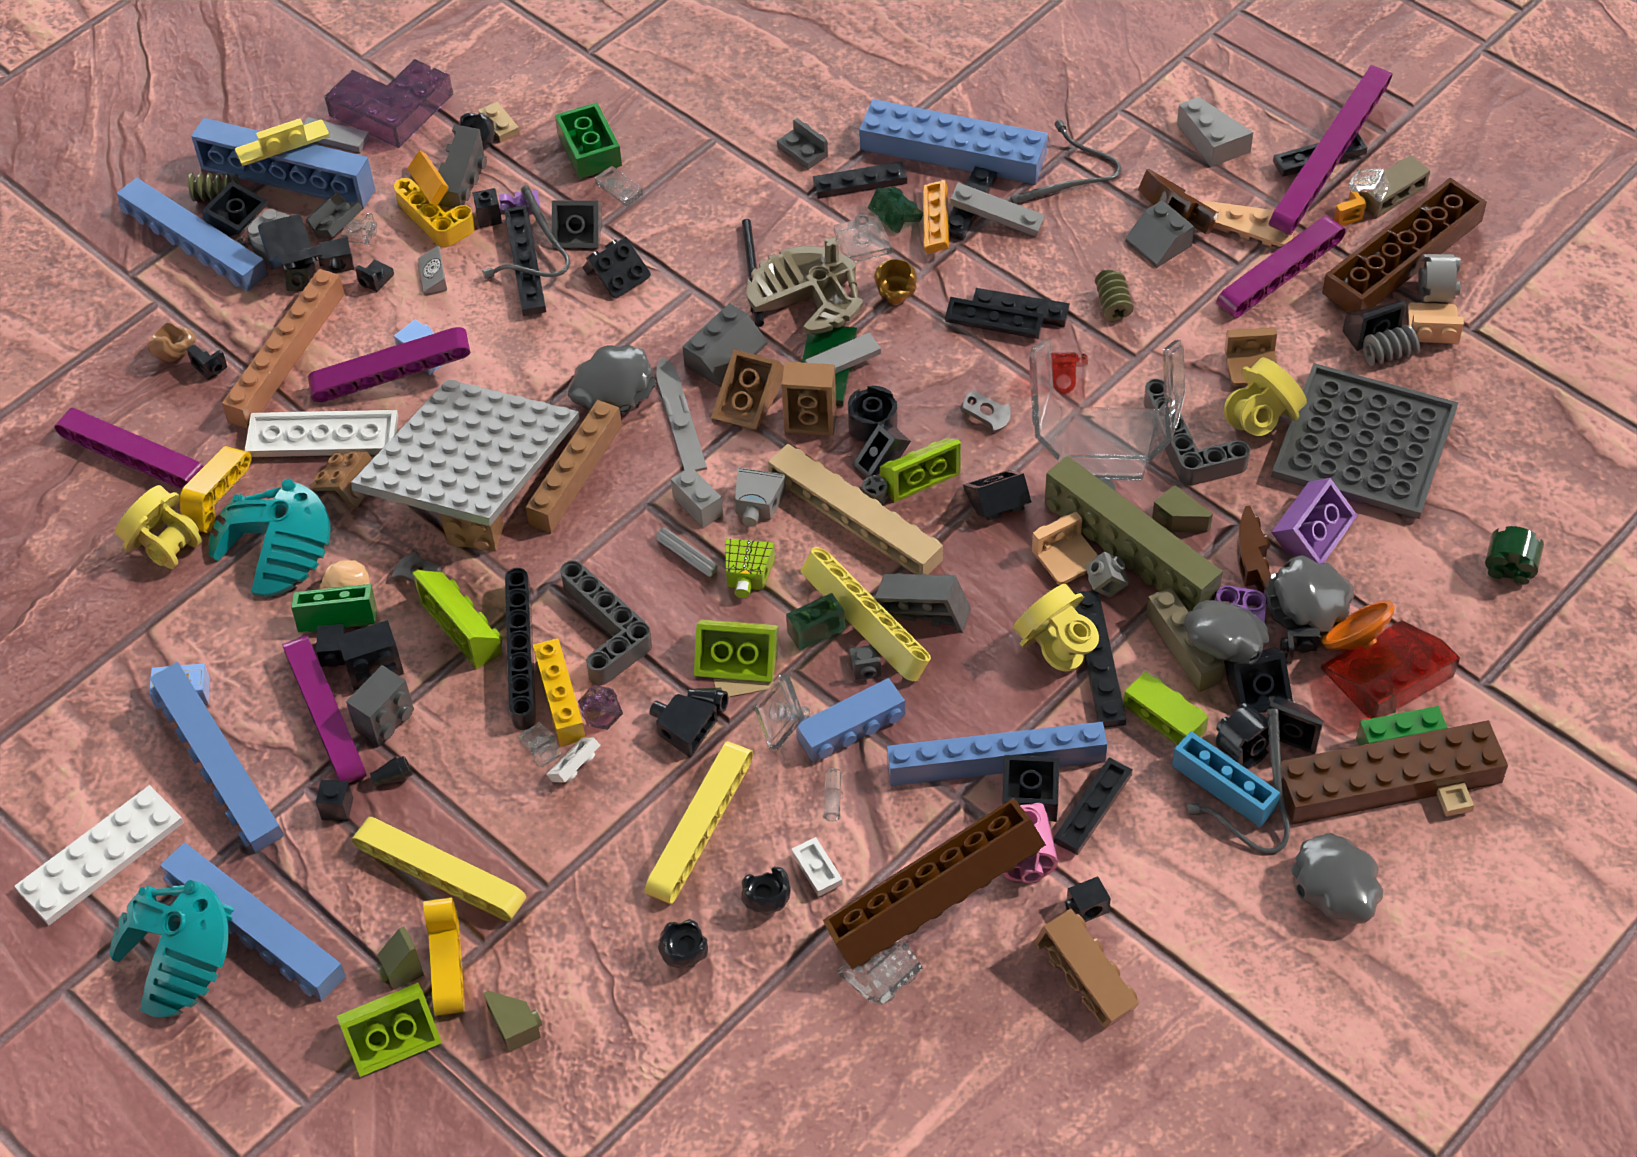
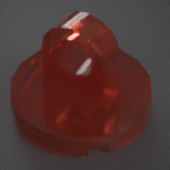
M1075 352L1049 354V358H1046L1045 354L1039 356V366L1051 368L1052 388L1055 392L1062 395L1069 394L1074 390L1076 385V367L1088 365V356L1084 353L1081 358ZM1063 375L1071 380L1070 386L1065 389L1057 385V379Z

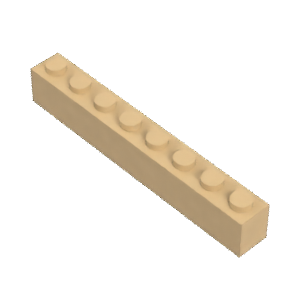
M787 444L768 461L769 472L785 475L786 489L916 575H929L943 561V545L936 538L929 537L914 524L911 525L902 519L898 513L891 512L882 506L878 500L870 498L858 487L844 481L840 475L832 473L820 462L806 456L802 450Z

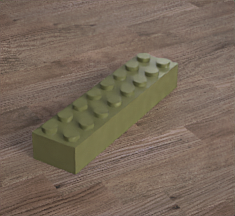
M1068 455L1046 473L1045 505L1052 512H1056L1061 517L1077 511L1082 518L1081 532L1088 540L1097 543L1105 552L1119 557L1124 562L1126 569L1135 572L1146 584L1152 585L1158 591L1171 587L1188 612L1193 611V608L1199 602L1215 600L1216 593L1221 586L1222 570Z

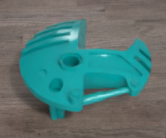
M287 478L282 482V487L266 490L262 493L245 497L242 494H235L220 513L225 519L221 524L216 520L213 525L215 530L218 531V535L215 537L212 533L210 534L209 556L217 562L244 533H266L251 589L253 595L270 597L293 589L294 586L292 584L306 580L309 577L308 572L310 570L314 571L318 567L319 563L317 560L323 558L326 553L323 548L328 546L331 533L327 509L313 491L293 482L292 479ZM264 498H267V499L274 498V499H272V500H260V499H264Z
M188 880L185 885L173 886L172 888L156 889L151 886L141 887L128 903L127 913L123 912L118 920L119 928L115 927L111 941L110 957L116 962H120L148 933L161 935L145 982L140 1011L152 1017H173L183 1013L179 1009L185 1006L192 1008L199 1002L195 999L200 995L205 996L210 990L207 986L210 982L215 983L219 976L216 974L218 967L222 968L228 946L227 921L232 920L231 913L234 909L231 906L222 904L216 893L206 884ZM161 895L178 896L170 906L158 902L156 896Z

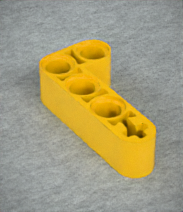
M401 178L394 183L398 206L438 246H452L474 232L475 224L470 207L459 205L445 213L438 205L435 206L428 201L420 187L413 180Z
M228 446L223 447L182 489L180 494L181 515L188 516L197 525L199 531L209 533L215 523V504L248 471L251 464L250 452Z
M453 898L424 901V917L429 934L432 999L435 1016L465 1012L460 929Z

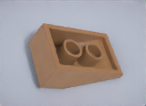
M734 349L711 418L757 431L779 392L784 366L778 360Z

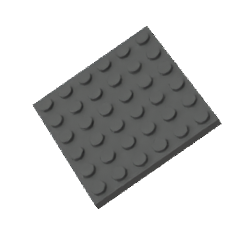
M1313 363L1303 389L1307 404L1299 411V419L1297 421L1291 420L1271 477L1304 487L1310 481L1331 478L1346 499L1420 519L1459 402Z

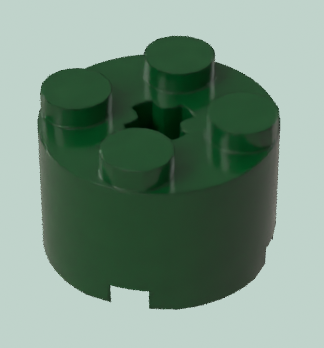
M1506 526L1505 531L1498 532L1499 528L1494 530L1485 560L1488 575L1495 579L1502 577L1510 578L1520 585L1528 584L1530 579L1534 578L1538 573L1544 548L1543 540H1537L1535 538L1536 533L1522 527Z

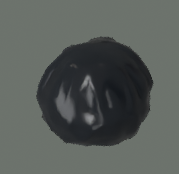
M470 112L463 114L460 117V126L480 129L483 150L485 151L494 138V121L483 113L475 114Z
M774 866L771 869L772 873L766 872L758 876L747 874L741 882L743 889L741 900L746 908L752 909L754 912H761L762 914L775 913L782 910L787 904L791 892L789 877L786 871L781 867Z
M687 919L682 923L669 922L660 933L658 950L667 965L675 968H688L695 966L699 961L707 957L708 940L702 935L698 923L694 920Z

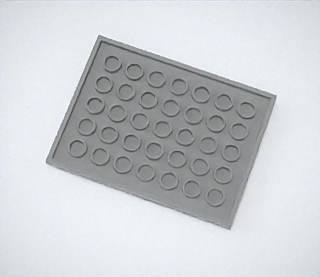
M447 379L351 482L352 491L491 526L579 421V411Z

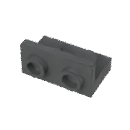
M798 118L793 120V130L777 140V147L807 170L828 157L827 139Z
M334 193L306 218V222L317 238H331L356 217L363 208L359 202H345L340 193Z

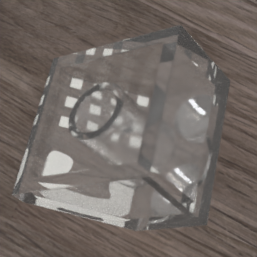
M898 940L891 948L882 950L871 957L866 964L857 966L852 970L846 962L837 971L840 976L868 1001L883 1005L894 999L896 992L900 988L911 983L923 967L908 943L904 940Z

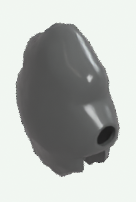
M607 345L600 347L591 359L576 367L574 377L568 387V397L575 404L583 406L589 411L597 400L619 407L620 414L632 411L638 402L648 399L652 389L656 386L653 372L644 350L631 345L622 347Z
M1301 555L1290 559L1283 568L1279 569L1278 573L1271 575L1264 595L1267 600V607L1275 622L1286 629L1287 627L1319 628L1320 636H1323L1331 631L1334 624L1346 620L1349 615L1350 603L1354 596V587L1349 580L1338 573L1334 566L1328 562L1318 564L1310 558Z
M1215 600L1202 601L1193 608V611L1186 615L1184 620V626L1193 646L1220 660L1243 665L1254 664L1262 654L1263 643L1269 642L1266 624L1250 610L1235 604Z
M1332 833L1316 836L1302 843L1300 852L1296 856V863L1291 869L1296 879L1295 890L1298 896L1307 903L1320 908L1327 917L1332 919H1342L1356 924L1369 921L1375 915L1377 904L1383 898V888L1376 879L1378 865L1371 855L1355 847L1349 839Z

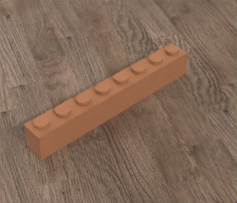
M318 269L222 402L229 423L248 429L251 413H261L345 293L340 275Z

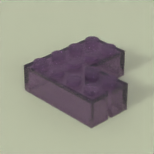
M414 59L388 85L355 70H351L324 97L329 116L356 129L367 131L369 135L400 148L453 95V89L449 74L436 68L431 70L429 65Z

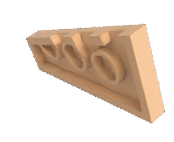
M1203 201V204L1219 212L1213 225L1214 229L1226 233L1234 231L1242 238L1249 240L1252 237L1261 240L1263 245L1272 247V245L1282 247L1293 239V233L1288 235L1269 226L1274 210Z

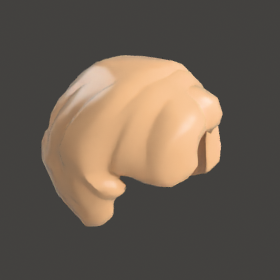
M356 560L337 561L331 564L325 571L319 589L370 584L369 574L365 567Z

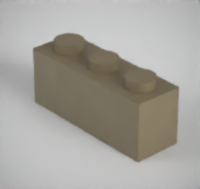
M1411 155L1403 160H1399L1394 166L1386 171H1381L1376 177L1370 181H1365L1360 186L1359 195L1365 199V210L1375 218L1382 216L1425 189L1428 185L1431 170Z

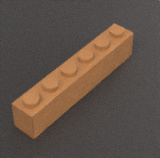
M599 400L596 401L527 504L526 511L529 526L548 533L553 532L621 429L622 423L619 407Z

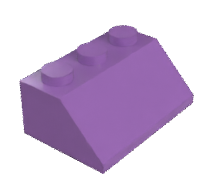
M1331 478L1310 481L1271 533L1285 552L1295 557L1304 555L1320 564L1326 561L1358 515Z

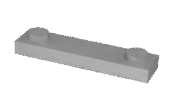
M959 182L949 205L1034 237L1037 236L1045 216L1039 212Z

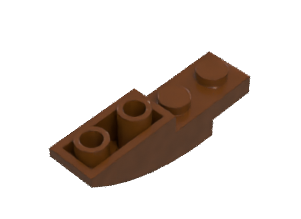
M1146 169L1138 191L1153 205L1163 200L1190 222L1195 229L1204 234H1210L1219 212L1186 194V190L1154 171Z
M1249 505L1244 508L1237 541L1238 566L1245 587L1255 585L1257 590L1264 594L1271 578L1269 563L1266 558L1270 542L1267 534H1263L1261 530L1259 516L1257 514L1254 515Z

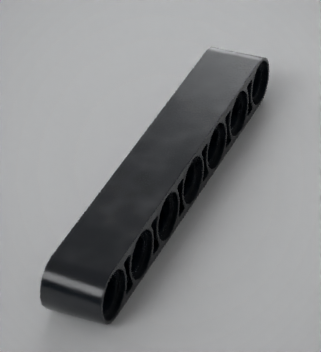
M512 568L505 575L509 709L515 728L528 730L536 723L531 587L527 572L522 568Z

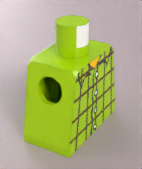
M726 538L727 586L735 588L734 593L737 597L747 598L750 596L751 589L761 590L766 584L775 561L774 543Z

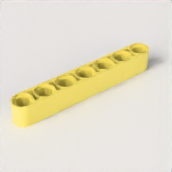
M819 547L812 548L801 568L803 576L901 676L910 681H918L931 659L929 653L830 553Z
M729 741L725 742L651 872L645 886L646 895L669 904L674 903L745 776L753 758V750Z
M368 817L352 838L353 844L361 851L504 921L510 922L526 900V895L518 887L376 818Z

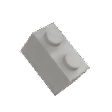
M692 467L687 468L671 479L673 498L703 528L723 516L722 497Z

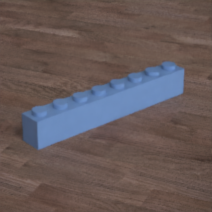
M135 178L116 193L120 202L118 205L125 214L132 215L140 224L150 227L155 234H161L172 245L176 244L182 248L187 255H193L204 266L208 265L214 269L219 276H225L236 287L240 286L248 292L268 276L264 259L139 178Z
M176 662L151 676L150 680L154 685L150 689L151 693L158 703L163 700L166 707L162 711L170 723L173 721L177 723L178 728L174 730L181 742L188 741L191 748L187 749V752L193 762L196 764L200 761L204 767L199 771L206 783L213 782L216 789L212 792L220 805L226 803L229 810L225 814L233 826L236 824L240 826L242 831L238 835L245 847L251 845L257 853L284 837L285 835L180 664Z
M1103 722L889 745L887 746V766L890 786L1003 774L1004 755L1059 757V767L1106 762L1107 740Z
M185 842L160 864L165 875L163 880L171 888L173 886L185 885L188 880L199 881L209 886L216 893L222 904L233 907L234 911L231 913L233 918L231 921H227L228 933L232 935L235 932L240 936L241 942L248 949L252 950L255 948L260 952L259 955L267 964L272 965L274 963L280 968L279 971L289 981L295 979L300 983L299 987L308 996L312 997L315 995L323 1001L346 978L342 964Z

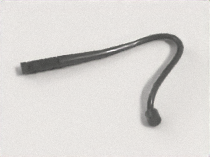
M1057 120L1054 124L1055 127L1070 144L1083 151L1110 160L1117 167V171L1107 177L1072 180L1013 195L1010 199L1012 203L1019 204L1070 187L1110 181L1119 176L1121 165L1112 156L1075 142L1065 131L1066 126L1064 122Z
M527 185L521 188V192L544 234L565 258V266L558 272L546 273L518 265L505 264L495 269L488 268L482 270L485 279L494 277L495 273L503 269L518 270L542 277H557L563 275L570 267L568 254L550 231L538 203L534 199L530 187Z
M1267 709L1273 781L1275 789L1280 792L1278 803L1284 822L1282 842L1275 848L1258 846L1240 833L1219 813L1209 807L1199 806V804H1188V815H1200V812H1206L1218 819L1227 829L1252 849L1264 854H1274L1281 851L1287 845L1290 836V826L1281 780L1278 709Z

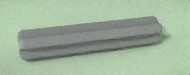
M663 527L656 533L657 541L707 576L712 577L717 573V563L667 528Z

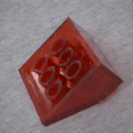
M1401 620L1385 629L1376 638L1377 642L1365 649L1361 646L1353 650H1347L1322 664L1321 669L1368 719L1392 713L1453 678L1460 657L1442 639Z

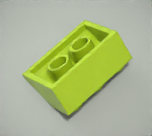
M945 438L880 466V476L887 481V493L893 502L900 501L960 475L961 442L959 439Z
M700 620L696 624L694 676L772 682L778 649L779 625Z
M419 983L337 1015L360 1077L442 1043Z

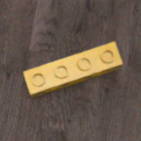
M559 639L533 644L537 667L559 745L562 747L577 743L581 738L586 737Z

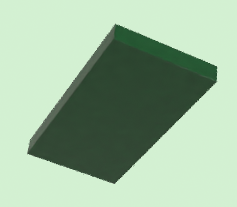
M841 326L833 328V330L828 332L807 334L802 363H805L806 359L857 337V327ZM851 367L835 374L836 406L844 405Z

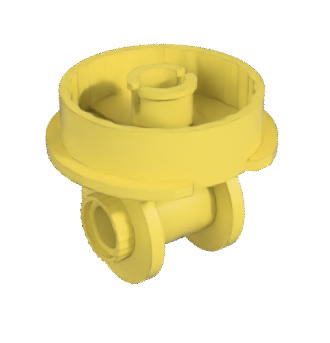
M1262 357L1251 368L1245 366L1242 369V375L1248 386L1234 391L1227 398L1224 406V416L1231 427L1245 430L1255 436H1263L1275 428L1279 416L1283 414L1289 416L1293 421H1297L1299 419V411L1307 404V399L1300 386L1283 368L1270 359Z
M161 485L155 486L143 494L123 515L114 532L124 542L123 548L127 552L134 551L143 545L146 547L145 550L148 556L156 564L164 565L170 569H174L178 565L176 554L180 551V548H183L186 544L197 547L201 544L202 540L197 525L188 516L175 512L180 501V495L176 492L170 494ZM165 523L168 525L158 537L154 535Z
M1062 584L1036 601L1013 625V629L1023 639L1020 642L1022 648L1029 647L1038 642L1045 660L1052 667L1064 672L1077 669L1083 662L1084 655L1092 652L1099 641V634L1095 625L1087 617L1078 614L1075 610L1084 599V596L1081 593L1075 595L1067 584Z

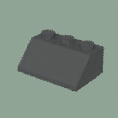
M729 303L682 346L684 365L721 387L734 349L757 355L768 342L750 316Z

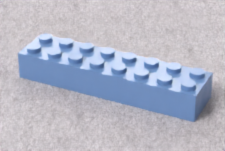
M872 99L859 129L860 150L970 172L977 166L997 172V177L1036 184L1047 155L1048 133L875 99Z
M203 118L191 135L200 167L204 170L224 175L229 173L233 177L234 174H238L241 179L323 199L330 198L334 193H340L345 202H359L363 209L376 190L369 159L362 155L310 143L242 166L235 148L258 141L256 133L260 132L259 130Z

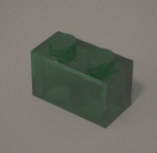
M830 593L787 613V633L799 651L845 630V611L833 593Z

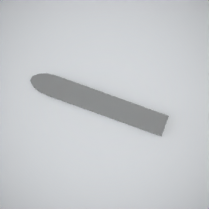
M661 358L656 370L657 382L683 468L686 470L692 467L696 472L706 470V462L679 376L673 365L666 358Z

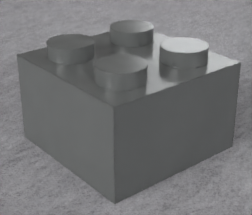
M383 665L346 701L355 731L377 746L391 738L395 729L403 721L408 720L414 711L406 680Z

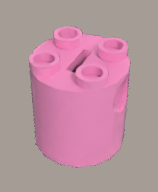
M1041 803L1020 806L1033 822L1046 846L1041 848L1036 855L1027 857L1016 864L1013 870L1003 873L1007 879L1034 883L1051 874L1057 868L1058 860L1049 820L1044 805Z

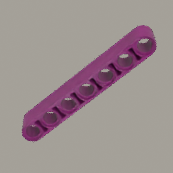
M1323 216L1226 287L1219 294L1216 304L1234 318L1242 316L1335 247L1345 236L1346 229L1329 216Z
M462 327L450 328L313 371L308 375L311 399L315 402H326L466 358L471 353L466 329Z
M69 408L54 426L56 432L66 440L179 489H183L204 467L201 463L190 457L75 408Z
M305 635L282 644L338 780L351 783L366 777L367 774L308 636Z

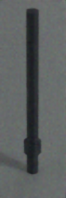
M744 219L742 220L748 275L752 283L751 273L755 268L757 269L751 220ZM750 305L751 312L754 314L755 325L757 327L763 326L764 311L755 312Z

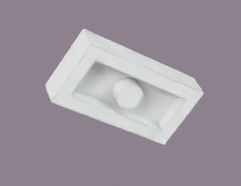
M594 737L581 738L546 775L552 782H569L577 775L578 772L576 770L582 764H586L595 756L594 752L601 745Z
M816 837L792 848L794 859L818 897L843 885V879Z

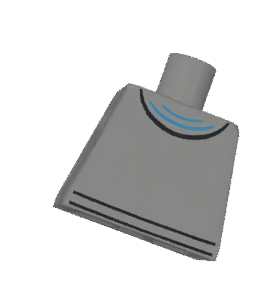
M738 467L735 494L736 514L743 516L742 522L745 525L753 527L757 525L758 519H772L786 492L785 475Z

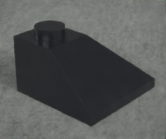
M1405 301L1353 311L1345 316L1343 333L1356 351L1362 350L1364 339L1367 335H1374L1377 332L1383 333L1385 330L1402 327L1407 304Z
M1276 697L1271 702L1269 709H1278L1279 742L1316 754L1324 721L1294 700Z

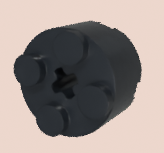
M872 385L867 386L866 390L860 391L858 389L852 393L848 400V426L851 436L867 442L878 424L897 428V401L890 390Z
M1241 704L1237 711L1229 718L1224 717L1218 722L1216 726L1218 731L1216 747L1247 769L1257 765L1269 753L1266 750L1270 742L1268 719L1249 704Z

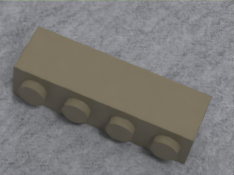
M1170 587L1148 596L1146 616L1197 691L1201 692L1222 683L1225 664L1222 660L1204 653L1193 646L1184 626L1185 617L1189 612L1174 590Z

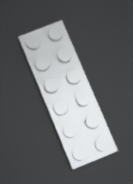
M397 410L251 413L245 451L250 452L251 457L332 456L336 453L366 451L369 455H377L396 435L399 416Z
M149 785L14 887L49 926L184 824L183 819Z

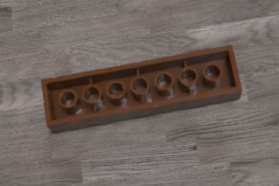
M1452 178L1447 179L1325 274L1322 294L1349 313L1376 306L1418 273L1419 268H1424L1425 261H1420L1423 254H1442L1480 224L1483 220L1487 201Z
M1487 720L1281 761V780L1285 807L1293 825L1437 796L1438 788L1465 783L1468 790L1503 783L1508 763L1490 721Z
M1012 798L823 919V922L834 943L853 970L857 966H862L869 962L871 957L882 950L891 948L902 937L913 934L927 921L938 918L952 905L963 902L968 895L977 889L988 886L994 878L1002 873L1013 870L1019 862L1027 857L1036 855L1046 844L1029 816L1015 798Z

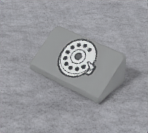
M439 246L418 258L424 294L447 290Z

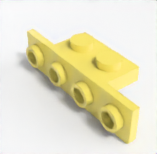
M299 118L257 132L258 141L237 147L235 151L241 165L245 166L328 138L330 134L323 120L303 125Z

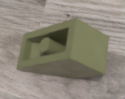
M1176 485L1154 501L1152 518L1171 532H1208L1211 529L1213 513Z
M403 926L397 930L377 954L381 964L376 967L383 983L389 981L393 990L424 976L416 948Z
M492 991L483 993L489 1012L509 1052L541 1038L538 1027L542 1026V1021L537 1010L531 1011L526 1001Z

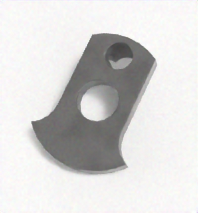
M975 390L967 394L960 406L963 414L965 412L967 416H972L990 427L992 433L1002 430L1007 425L1011 415L1009 404L1000 405ZM980 407H989L993 414L984 415L980 411Z
M416 551L398 562L393 571V579L395 582L404 579L415 583L412 574L415 569L423 567L422 571L442 572V569L437 564L419 558L420 555Z

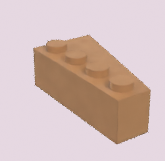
M1069 909L1044 925L1033 943L1039 950L1044 947L1050 955L1048 961L1055 969L1057 967L1063 969L1066 983L1072 990L1074 989L1077 992L1080 990L1084 994L1081 997L1082 1002L1102 1026L1107 1029L1138 1006L1137 994L1130 985H1126L1121 979L1120 971L1116 964L1112 961L1109 962L1103 953V947L1098 939L1092 938L1086 930L1087 926L1084 919L1079 914H1075L1072 909Z

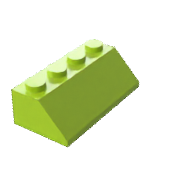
M422 570L413 572L420 603L476 669L503 654L501 648L503 639L497 629H491L488 626V621L484 614L475 611L471 599L467 595L463 597L459 586L453 579L449 580L443 572Z

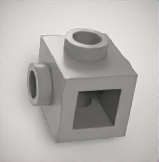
M1103 552L1086 565L1089 575L1088 580L1093 590L1109 598L1129 584L1124 570L1125 564L1117 556Z

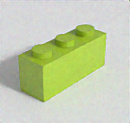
M1145 671L1125 690L1124 707L1178 745L1191 731L1199 737L1206 732L1209 716L1201 708L1195 707L1185 700L1179 692L1173 691L1164 685L1158 677L1152 676Z

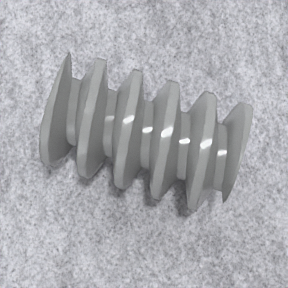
M1404 325L1401 328L1396 327L1392 330H1385L1383 333L1377 332L1374 335H1367L1364 339L1363 350L1366 362L1373 366L1375 359L1379 364H1382L1384 357L1387 361H1392L1393 355L1395 358L1400 359L1402 352L1406 357L1410 356L1411 350L1414 354H1417L1420 350V344L1413 328L1409 325Z

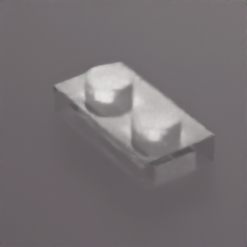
M613 166L595 177L596 184L626 207L643 196V188Z

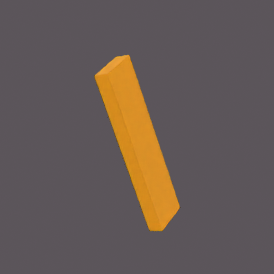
M419 150L407 169L428 201L437 206L449 187L427 154Z
M945 180L923 186L924 250L926 254L949 249L948 187Z

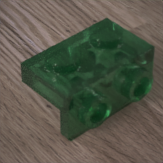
M896 187L877 188L868 206L869 210L894 233H900L905 222H920L923 217V212L917 208V204L908 200L903 195V192Z

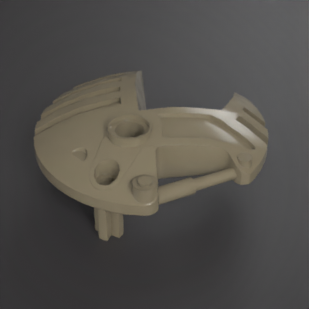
M836 237L826 238L824 240L825 248L799 246L781 250L779 255L772 254L768 256L769 260L767 262L761 261L759 269L755 268L752 271V283L748 280L747 284L748 302L755 312L775 310L812 298L818 310L803 326L804 333L818 334L831 331L833 328L841 327L846 321L853 319L863 306V300L858 298L856 288V264L849 257L839 252ZM847 281L851 288L852 298L846 294L841 286Z

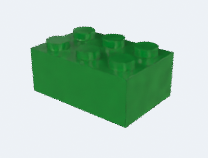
M597 102L555 115L558 137L579 179L622 166L620 146Z

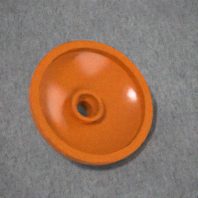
M1383 600L1351 613L1345 621L1336 623L1331 631L1323 636L1322 643L1324 647L1331 650H1353L1361 646L1364 649L1372 646L1377 642L1376 638L1387 628L1393 617L1395 606L1392 601Z

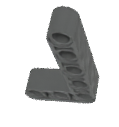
M1151 379L1146 383L1144 406L1177 477L1183 484L1195 485L1246 471L1250 456V446L1246 442L1238 440L1198 450L1166 382L1161 379Z
M575 560L567 561L560 569L564 590L614 636L593 651L586 660L590 681L595 685H605L651 650L650 627L580 562Z

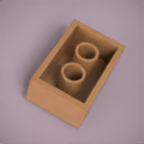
M785 362L782 378L785 432L834 435L837 413L835 365Z

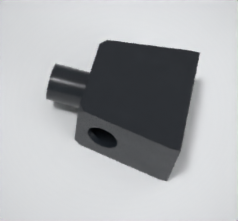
M681 694L674 695L668 705L657 700L654 701L649 711L650 715L658 718L656 724L659 736L690 758L718 721L716 705Z

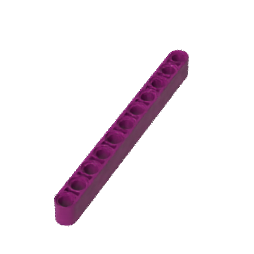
M1370 65L1274 210L1269 221L1270 227L1292 235L1343 157L1345 151L1354 140L1356 134L1386 91L1393 75L1391 72Z

